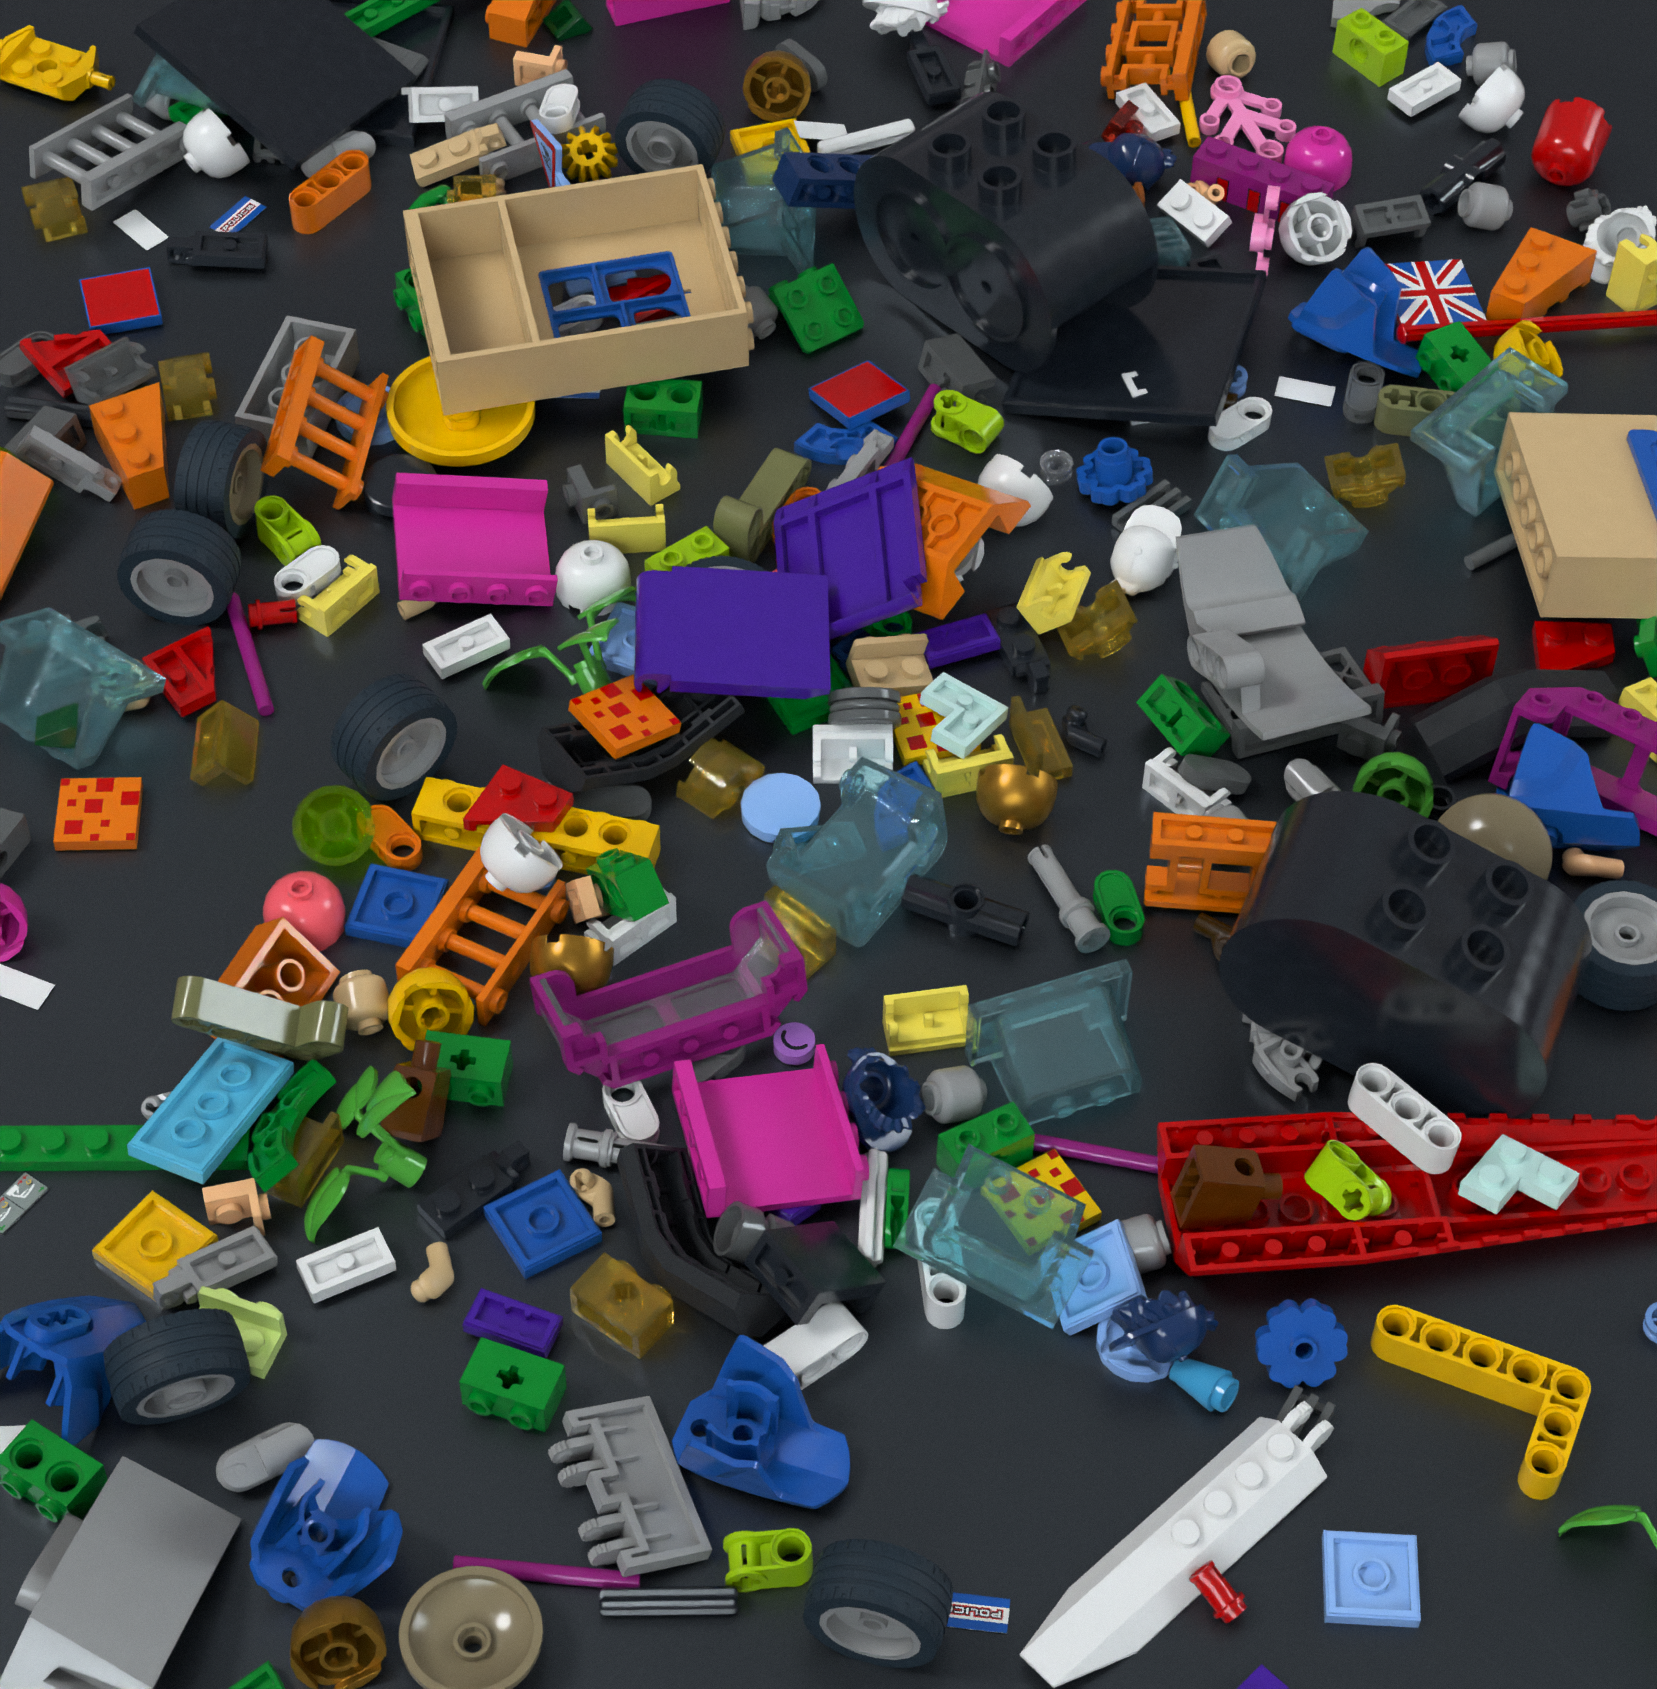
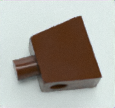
M416 1039L412 1061L396 1064L394 1071L403 1074L407 1083L415 1090L416 1095L411 1096L381 1121V1126L391 1136L417 1142H424L441 1136L451 1078L450 1069L437 1066L441 1043L426 1039ZM418 1080L422 1084V1091L419 1089Z
M1193 1145L1170 1193L1180 1230L1245 1223L1251 1220L1261 1199L1281 1198L1283 1182L1279 1173H1263L1259 1156L1254 1150Z

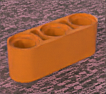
M348 150L341 153L289 194L292 225L297 232L301 234L316 233L371 190L369 159L364 152Z

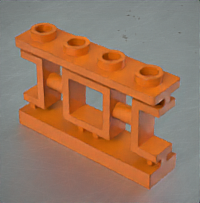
M1122 0V2H1117V23H1112L1111 25L1112 44H1107L1106 46L1107 66H1102L1100 75L1101 86L1107 88L1108 99H1115L1117 90L1128 89L1130 84L1146 82L1147 84H1160L1161 95H1168L1169 90H1174L1175 101H1189L1207 17L1206 0H1177L1176 4H1147L1146 0ZM1179 24H1183L1182 31H1180ZM1140 41H1168L1167 46L1139 47ZM1125 56H1126L1127 64H1123V63H1124ZM1170 67H1174L1172 75L1170 74Z
M1153 812L1150 859L1168 860V866L1147 865L1144 905L1239 914L1277 822ZM1213 863L1250 866V872L1211 870V865Z

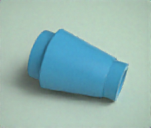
M1190 1358L1182 1362L1175 1360L1170 1369L1169 1379L1176 1382L1178 1386L1208 1411L1216 1409L1219 1412H1225L1237 1396L1239 1381L1232 1377V1372Z

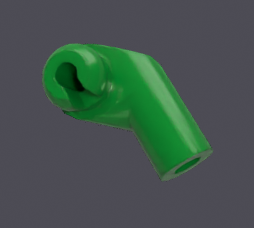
M440 185L421 194L407 210L435 206L437 203L440 205L454 203L457 200V195L449 190L451 187Z

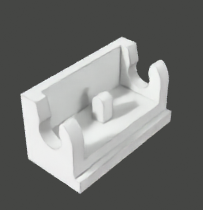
M892 724L813 725V784L885 783L893 775Z
M1172 747L1166 748L1155 758L1149 759L1145 763L1142 788L1176 814L1202 816L1208 809L1217 804L1227 806L1232 803L1227 799L1231 792L1226 788H1221L1214 793L1212 790L1195 787L1184 780L1178 770V761L1173 758L1177 751Z
M664 889L669 904L635 922L612 915L602 923L592 918L586 923L589 929L584 932V936L605 942L604 951L613 947V966H615L677 922L676 897Z

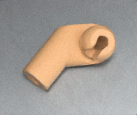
M1196 180L1195 183H1187L1215 206L1224 197V188L1218 184L1209 186L1204 181Z
M1577 847L1568 848L1562 854V868L1570 876L1602 877L1619 880L1623 876L1625 867L1622 860L1584 854Z

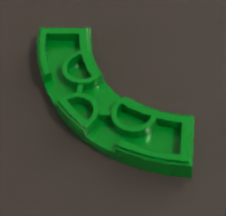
M311 1059L281 1088L277 1093V1098L280 1101L271 1112L262 1114L253 1132L251 1140L254 1143L253 1152L248 1154V1168L251 1176L264 1192L268 1191L299 1165L293 1153V1143L297 1130L311 1107L337 1082L331 1073L315 1059Z

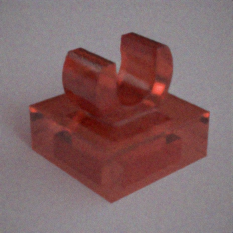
M1128 100L1112 117L1100 137L1105 142H1113L1123 133L1141 134L1145 126L1140 121L1133 119L1139 107Z

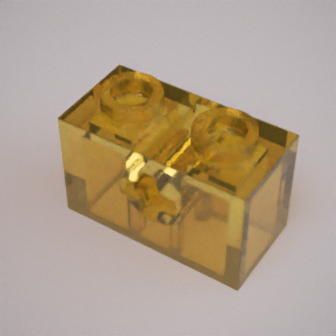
M605 1252L570 1287L572 1312L639 1360L674 1324L673 1300L670 1294L658 1284L651 1285L639 1277L635 1269L626 1261H616Z

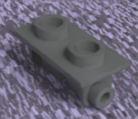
M987 49L984 50L981 61L975 60L967 66L964 81L965 89L962 91L960 104L979 93L996 92L997 82L1001 80V72L998 63L992 61Z

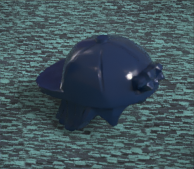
M1123 133L1113 142H1098L1088 147L1109 160L1123 174L1131 186L1135 182H1141L1143 188L1147 191L1162 177L1165 169L1174 167V163L1177 161V157L1172 154V150L1161 148L1152 138L1138 133Z
M855 1047L848 1050L847 1057L853 1064L844 1078L842 1091L846 1094L849 1105L848 1116L856 1123L860 1142L868 1150L874 1148L886 1153L896 1151L907 1144L912 1133V1120L917 1119L918 1116L923 1114L926 1108L919 1096L920 1085L917 1080L909 1076L908 1066L899 1065L890 1056L877 1052L874 1047L869 1049Z
M1163 1290L1159 1294L1158 1300H1145L1144 1298L1135 1297L1128 1304L1112 1311L1110 1319L1124 1330V1336L1110 1343L1109 1350L1110 1352H1115L1135 1345L1148 1360L1163 1364L1175 1360L1182 1362L1188 1358L1187 1355L1200 1346L1207 1329L1215 1331L1219 1322L1214 1318V1311H1206L1203 1304H1194L1185 1290L1179 1292L1178 1297L1172 1294L1170 1290Z

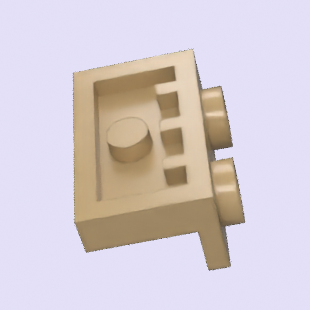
M906 633L887 637L868 636L854 640L845 663L853 686L890 688L899 691L901 697L921 693L933 682L924 656L929 642L927 635H911Z

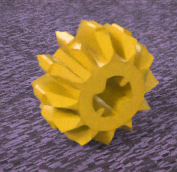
M596 125L591 129L590 133H586L583 126L579 127L580 135L578 136L568 133L567 140L569 144H561L562 154L564 155L562 157V168L568 169L566 172L568 178L572 180L579 177V183L587 182L589 178L597 181L600 175L610 178L612 173L609 168L617 167L619 163L618 159L614 156L618 151L615 143H611V134L605 132L600 135L599 127ZM592 152L594 157L586 159L585 154Z

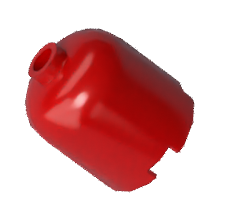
M1575 97L1573 102L1560 103V99L1553 101L1547 107L1531 153L1532 163L1537 173L1549 183L1558 186L1570 187L1580 184L1589 178L1601 157L1612 131V125H1608V122L1603 117L1605 111L1594 102L1580 97Z

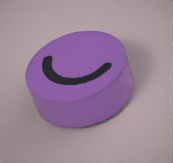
M798 1022L786 1023L780 1026L773 1037L774 1054L777 1059L788 1065L806 1063L815 1053V1035L813 1031L805 1024Z

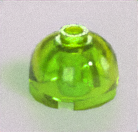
M343 785L323 786L309 792L298 803L292 818V836L298 849L309 860L323 866H343L358 860L370 848L375 835V824H373V816L371 814L372 809L369 802L356 790Z

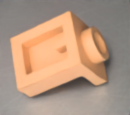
M555 45L550 56L517 50L513 58L515 86H520L567 69V60L563 59L562 46Z
M591 875L566 883V895L574 924L589 921L592 918L596 919L611 915L604 911L601 890L597 883H592Z
M254 1178L202 1188L209 1225L219 1223L234 1224L241 1219L253 1217L254 1226L265 1236L263 1220L271 1219L267 1193H257Z

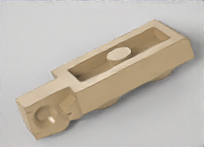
M494 123L472 129L410 154L417 183L423 188L478 166L480 157L507 146L503 132L498 124Z

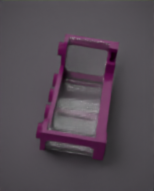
M767 900L744 907L732 917L729 926L732 945L576 996L575 984L571 976L565 971L552 970L530 977L535 1011L538 1015L543 1016L561 1049L562 1060L568 1071L578 1075L586 1072L599 1077L603 1085L615 1089L673 1069L674 1061L691 1059V1062H695L772 1036L781 1025L778 1019L780 1013L792 998L799 1002L808 991L804 957Z

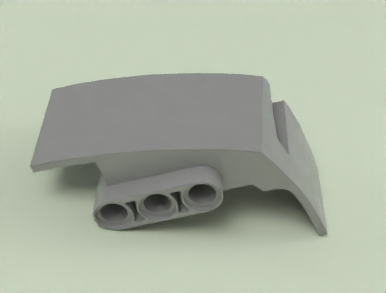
M1251 524L1176 536L1179 575L1189 629L1187 640L1189 661L1197 672L1213 683L1230 708L1254 734L1262 740H1267L1371 714V706L1358 697L1337 676L1301 626L1305 625L1306 621L1297 597L1289 590L1279 566L1256 525Z
M122 1456L85 1519L83 1520L67 1513L29 1571L18 1593L15 1604L32 1613L0 1678V1689H153L242 1519Z

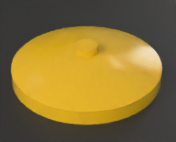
M429 356L415 362L396 378L388 392L386 413L392 436L408 453L432 464L464 467L493 461L515 449L526 438L533 426L535 401L444 416Z

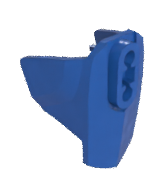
M1369 247L1363 248L1343 272L1337 268L1332 270L1308 302H1302L1290 311L1288 319L1292 322L1291 326L1293 329L1334 351L1341 353L1349 352L1414 378H1418L1421 367L1415 358L1418 350L1406 344H1401L1395 338L1398 304L1402 287L1394 273Z
M1534 723L1529 729L1509 787L1505 790L1497 786L1496 794L1517 799L1532 809L1546 827L1552 849L1577 847L1581 850L1615 851L1640 846V826L1633 812L1603 808L1592 775L1588 754L1569 738L1541 724Z
M90 1295L54 1299L13 1310L6 1314L0 1323V1370L10 1365L6 1377L9 1380H13L22 1370L41 1371L44 1370L47 1360L54 1362L56 1378L45 1404L50 1407L63 1406L61 1438L75 1446L100 1425L103 1413L112 1396L104 1365L103 1354L106 1347L122 1333L143 1324L146 1320L135 1303Z
M739 1335L725 1359L713 1388L690 1401L672 1439V1447L677 1464L699 1476L757 1496L814 1510L834 1500L848 1487L850 1455L845 1434L812 1420L800 1388L798 1377L782 1357L748 1336ZM697 1431H705L706 1436L697 1437L694 1435V1433H696Z
M315 1439L305 1456L288 1464L259 1517L250 1541L252 1556L249 1566L257 1585L267 1589L273 1599L281 1603H290L304 1611L315 1601L330 1596H354L393 1564L403 1529L399 1513L392 1509L378 1511L389 1482L374 1462L359 1450L345 1443L329 1439ZM289 1571L295 1573L291 1578L293 1587L287 1586L282 1579V1576H285Z

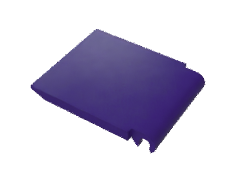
M912 457L776 509L773 523L777 571L828 575L829 640L922 605L921 584L928 580L915 463Z
M672 566V571L649 570L642 572L636 579L635 689L641 692L643 681L652 679L657 682L658 693H661L670 686V692L808 699L830 694L828 575Z

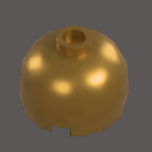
M776 50L765 52L754 59L746 71L742 89L748 102V107L755 115L763 120L777 122L782 121V118L796 117L801 114L809 101L811 82L809 72L799 58L791 53Z
M996 764L986 766L984 773L981 770L979 771L977 779L976 800L979 809L989 822L999 826L1000 832L1009 835H1020L1024 829L1035 828L1042 824L1053 810L1058 789V782L1055 777L1041 770L1039 771V778L1026 774L1027 766Z
M559 934V942L546 943L547 935L538 936L532 940L530 953V973L532 977L552 970L565 971L571 976L575 984L576 996L605 987L613 966L614 948L611 947L604 951L605 942L570 934Z
M330 1596L315 1601L304 1609L292 1627L290 1642L291 1667L296 1678L309 1688L319 1689L318 1684L325 1686L336 1684L334 1689L359 1688L374 1679L382 1669L381 1661L386 1657L387 1652L385 1633L377 1614L361 1600L348 1596Z

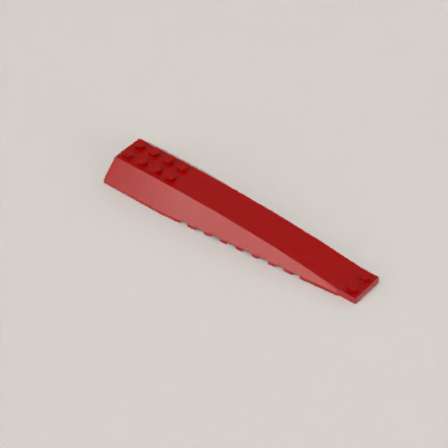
M1319 1112L1159 1122L1157 1125L1158 1189L1174 1262L1189 1276L1361 1265L1657 1222V1115L1653 1120H1640L1635 1115L1616 1114L1614 1119H1592L1591 1114H1574L1572 1119H1550L1549 1114H1532L1530 1119L1508 1118L1507 1114L1490 1113L1488 1118H1466L1465 1113H1448L1447 1117L1460 1128L1462 1136L1451 1167L1442 1174H1431L1420 1169L1353 1112ZM1502 1134L1580 1173L1577 1186L1557 1210L1517 1190L1496 1215L1458 1195L1460 1183ZM1329 1140H1336L1350 1147L1362 1162L1387 1183L1392 1194L1391 1204L1387 1211L1377 1216H1366L1359 1220H1349L1342 1216L1328 1200L1306 1183L1304 1174ZM1193 1145L1254 1150L1259 1156L1263 1173H1279L1283 1182L1281 1198L1261 1199L1251 1220L1245 1223L1180 1230L1170 1193Z

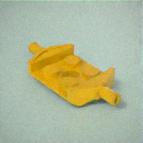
M31 25L6 36L4 39H0V80L66 101H74L87 88L91 89L93 85L109 91L115 86L116 79L114 76L99 72V57L97 47L91 45L87 53L36 37L34 26Z

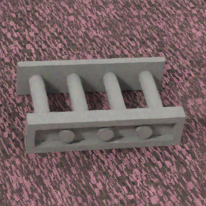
M567 69L444 113L446 139L472 129L474 130L475 128L497 123L504 134V138L511 145L496 152L492 151L488 155L479 158L480 180L483 188H487L486 182L489 178L497 177L505 181L543 167L535 138L524 141L513 125L527 120L538 119L540 121L539 109L546 91L558 84L573 85V76ZM579 110L575 123L570 130L552 135L560 144H569L567 140L568 133H572L575 136L580 135V126L585 128L586 133H590L595 125L599 127L601 135L606 132L605 115L601 112L585 118Z
M127 93L29 146L30 177L36 179L53 169L81 184L82 206L93 211L183 160V156L188 153L183 144V132L187 125L178 121L161 131L133 116V96ZM129 129L146 139L135 144L118 133ZM104 142L122 153L111 158L93 147ZM79 155L97 165V167L87 172L69 162V160Z

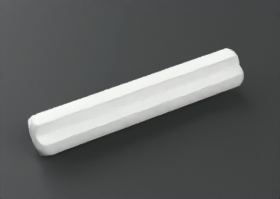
M904 119L825 139L817 143V152L855 154L894 144L913 133L915 126L911 119Z
M873 1148L868 1153H865L869 1165V1179L863 1181L858 1249L875 1268L877 1264L883 1262L888 1155L886 1152Z

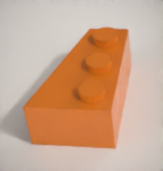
M492 0L485 13V22L489 24L490 39L527 48L543 23V19L548 15L557 0Z
M1530 227L1490 293L1486 319L1501 320L1543 317L1547 314L1548 308L1556 302L1562 303L1568 298L1571 291L1578 286L1584 287L1590 282L1597 251Z
M159 382L89 405L95 437L114 473L121 478V486L134 510L170 498L165 411Z

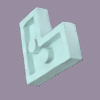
M944 672L921 692L920 704L945 717L933 728L930 741L962 759L969 755L1006 720L1009 707Z
M1502 1134L1461 1181L1458 1195L1496 1215L1517 1190L1557 1210L1577 1186L1580 1173Z

